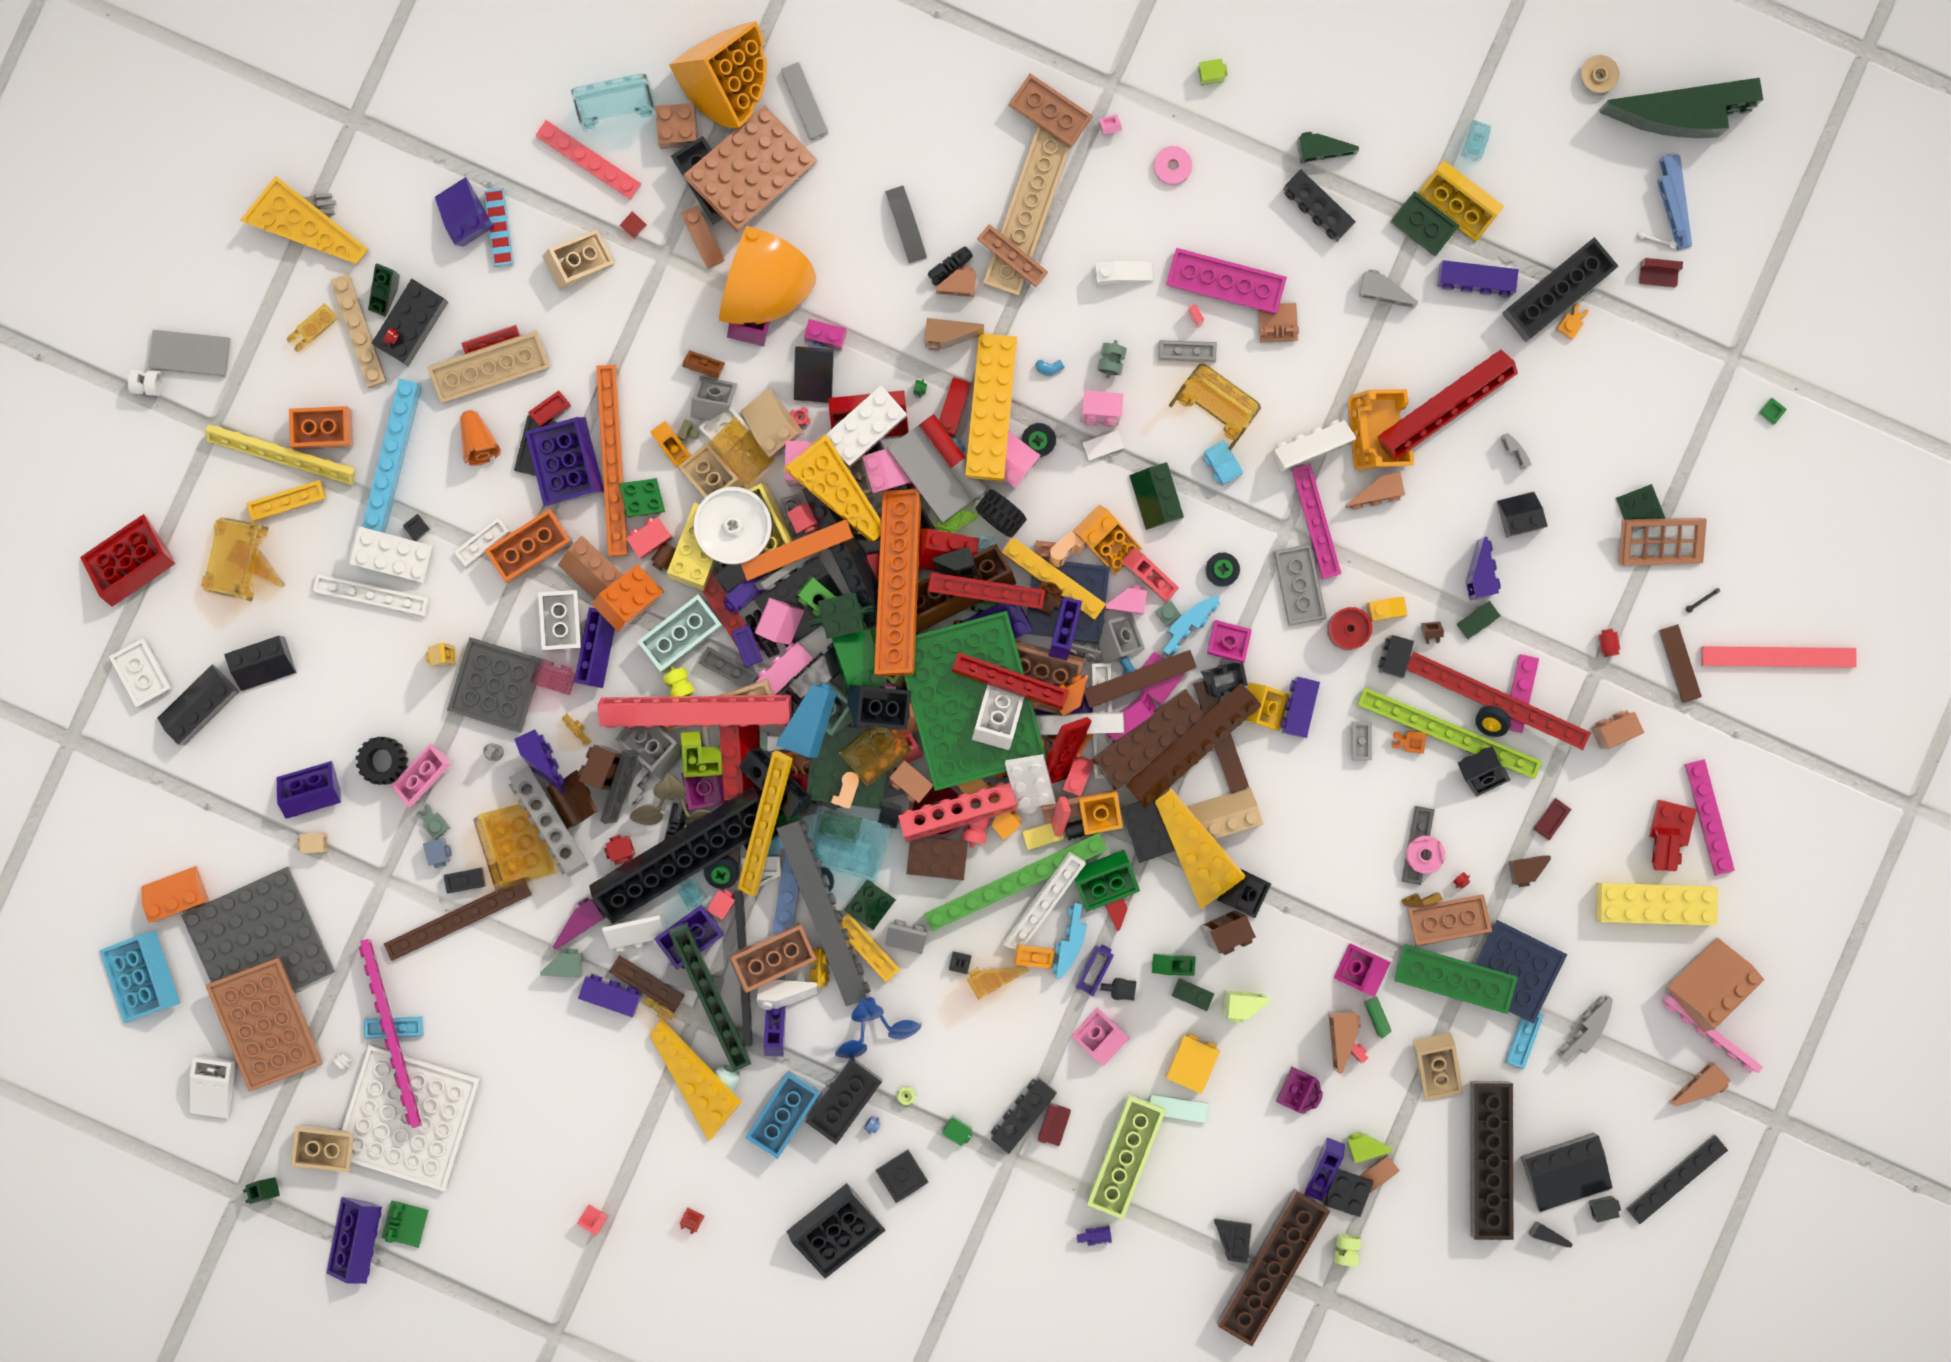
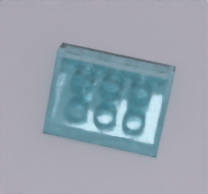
M818 805L809 840H813L816 848L814 850L816 858H820L823 867L877 882L893 826Z

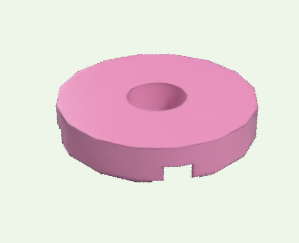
M1169 146L1162 149L1156 156L1154 170L1162 182L1176 185L1188 178L1192 170V161L1186 150L1177 146ZM1170 161H1175L1178 163V168L1176 170H1170L1168 168V163Z
M1420 836L1409 843L1406 850V859L1414 871L1421 874H1431L1436 872L1444 863L1445 850L1442 843L1436 838ZM1424 849L1429 850L1431 853L1428 860L1421 858V852Z

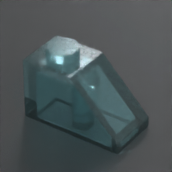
M1473 120L1460 156L1479 162L1484 154L1491 126Z
M688 878L679 884L681 888L678 889V892L688 910L708 898L696 879L690 880Z

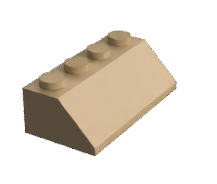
M1250 787L1187 806L1214 839L1263 825L1258 805Z

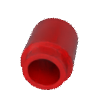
M1613 628L1601 630L1602 634L1598 635L1601 653H1604V657L1620 655L1619 650L1621 648L1618 632H1613Z

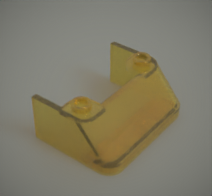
M1200 363L1168 405L1172 408L1177 400L1183 406H1192L1195 403L1225 424L1223 428L1225 436L1233 440L1228 447L1230 451L1261 409V405L1257 400L1203 363Z

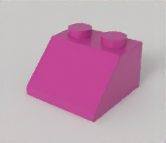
M1350 943L1334 978L1375 997L1391 962Z

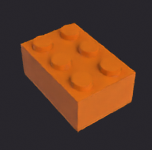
M349 407L289 409L291 448L303 450L353 447L352 409Z
M637 564L599 593L592 605L619 632L654 605L664 591Z

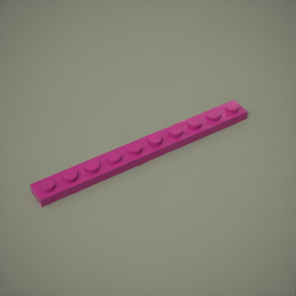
M370 939L360 941L359 952L361 957H365L366 964L364 965V970L371 979L369 988L372 995L375 994L376 997L374 1006L376 1012L381 1015L382 1020L379 1021L381 1030L386 1033L387 1039H384L387 1050L391 1051L390 1064L392 1069H396L397 1076L395 1077V1082L398 1088L401 1087L403 1094L400 1095V1100L403 1107L406 1106L408 1114H405L406 1121L412 1128L420 1127L423 1125L373 945Z

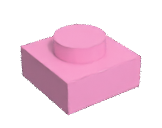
M1117 114L1099 118V125L1103 135L1122 131Z

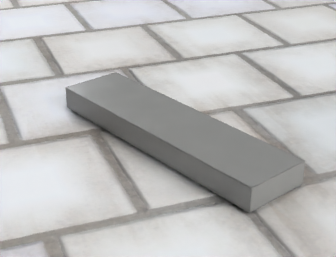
M799 62L781 69L810 140L827 134L828 130Z

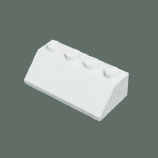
M1335 420L1328 423L1329 427L1325 429L1318 427L1311 430V434L1306 437L1303 434L1294 437V442L1287 444L1285 441L1275 446L1276 449L1272 453L1282 473L1354 442L1356 437L1345 420L1342 422Z

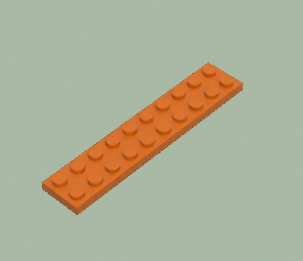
M917 489L883 491L874 669L876 677L914 675L922 498Z

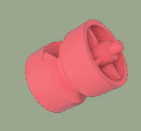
M991 818L967 824V828L962 831L961 839L969 841L971 848H974L976 843L985 845L987 834L984 830L988 829Z

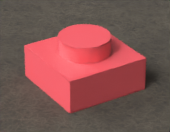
M1359 1043L1357 1045L1354 1044L1350 1053L1360 1063H1364L1368 1059L1365 1054L1367 1051Z

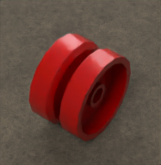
M1347 607L1337 611L1331 616L1327 624L1329 640L1335 647L1342 650H1353L1362 647L1369 641L1372 634L1370 617L1363 610L1356 607ZM1347 626H1352L1353 630L1349 632Z

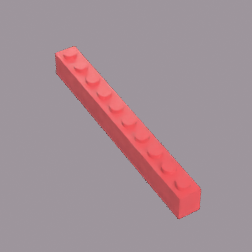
M791 695L601 697L597 704L599 725L606 726L607 728H614L616 726H625L626 728L644 726L650 728L653 726L672 727L674 725H681L682 727H690L692 725H701L702 727H709L711 725H720L721 727L739 725L745 727L758 724V726H767L769 724L786 726L793 717Z

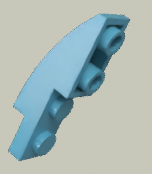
M1216 595L1203 600L1182 614L1168 629L1167 632L1173 637L1162 652L1167 656L1170 653L1175 654L1181 646L1178 642L1182 637L1186 639L1192 631L1189 628L1190 626L1196 630L1199 626L1203 628L1209 620L1207 615L1210 611L1214 613L1220 605L1218 602L1220 597Z
M1074 902L1073 906L1069 907L1068 917L1071 918V925H1067L1065 937H1069V940L1061 939L1060 943L1056 944L1055 955L1059 956L1058 963L1054 962L1052 973L1056 974V979H1061L1069 970L1080 951L1085 937L1087 924L1080 923L1081 903Z

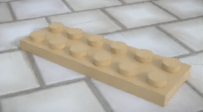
M535 330L430 365L427 369L441 403L549 368L550 364L539 334Z

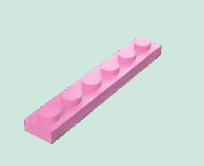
M1667 994L1663 997L1662 1001L1666 1004L1664 1006L1672 1013L1676 1011L1681 1015L1680 1019L1687 1025L1693 1024L1697 1027L1695 1031L1701 1036L1705 1037L1707 1035L1712 1039L1711 1043L1719 1049L1723 1047L1727 1051V1056L1734 1061L1738 1059L1743 1063L1741 1066L1750 1073L1752 1071L1757 1073L1761 1071L1763 1066L1715 1029L1703 1032L1675 998Z

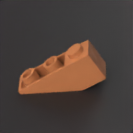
M1398 472L1379 477L1347 503L1346 508L1351 507L1352 510L1363 508V504L1370 503V506L1382 504V500L1389 499V502L1401 500L1400 497L1405 495L1401 473Z

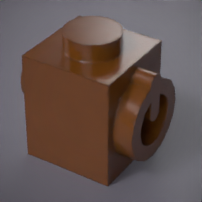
M1042 581L1038 589L1045 590L1043 608L1039 610L1051 615L1054 608L1058 610L1063 600L1060 599L1063 591L1055 583Z

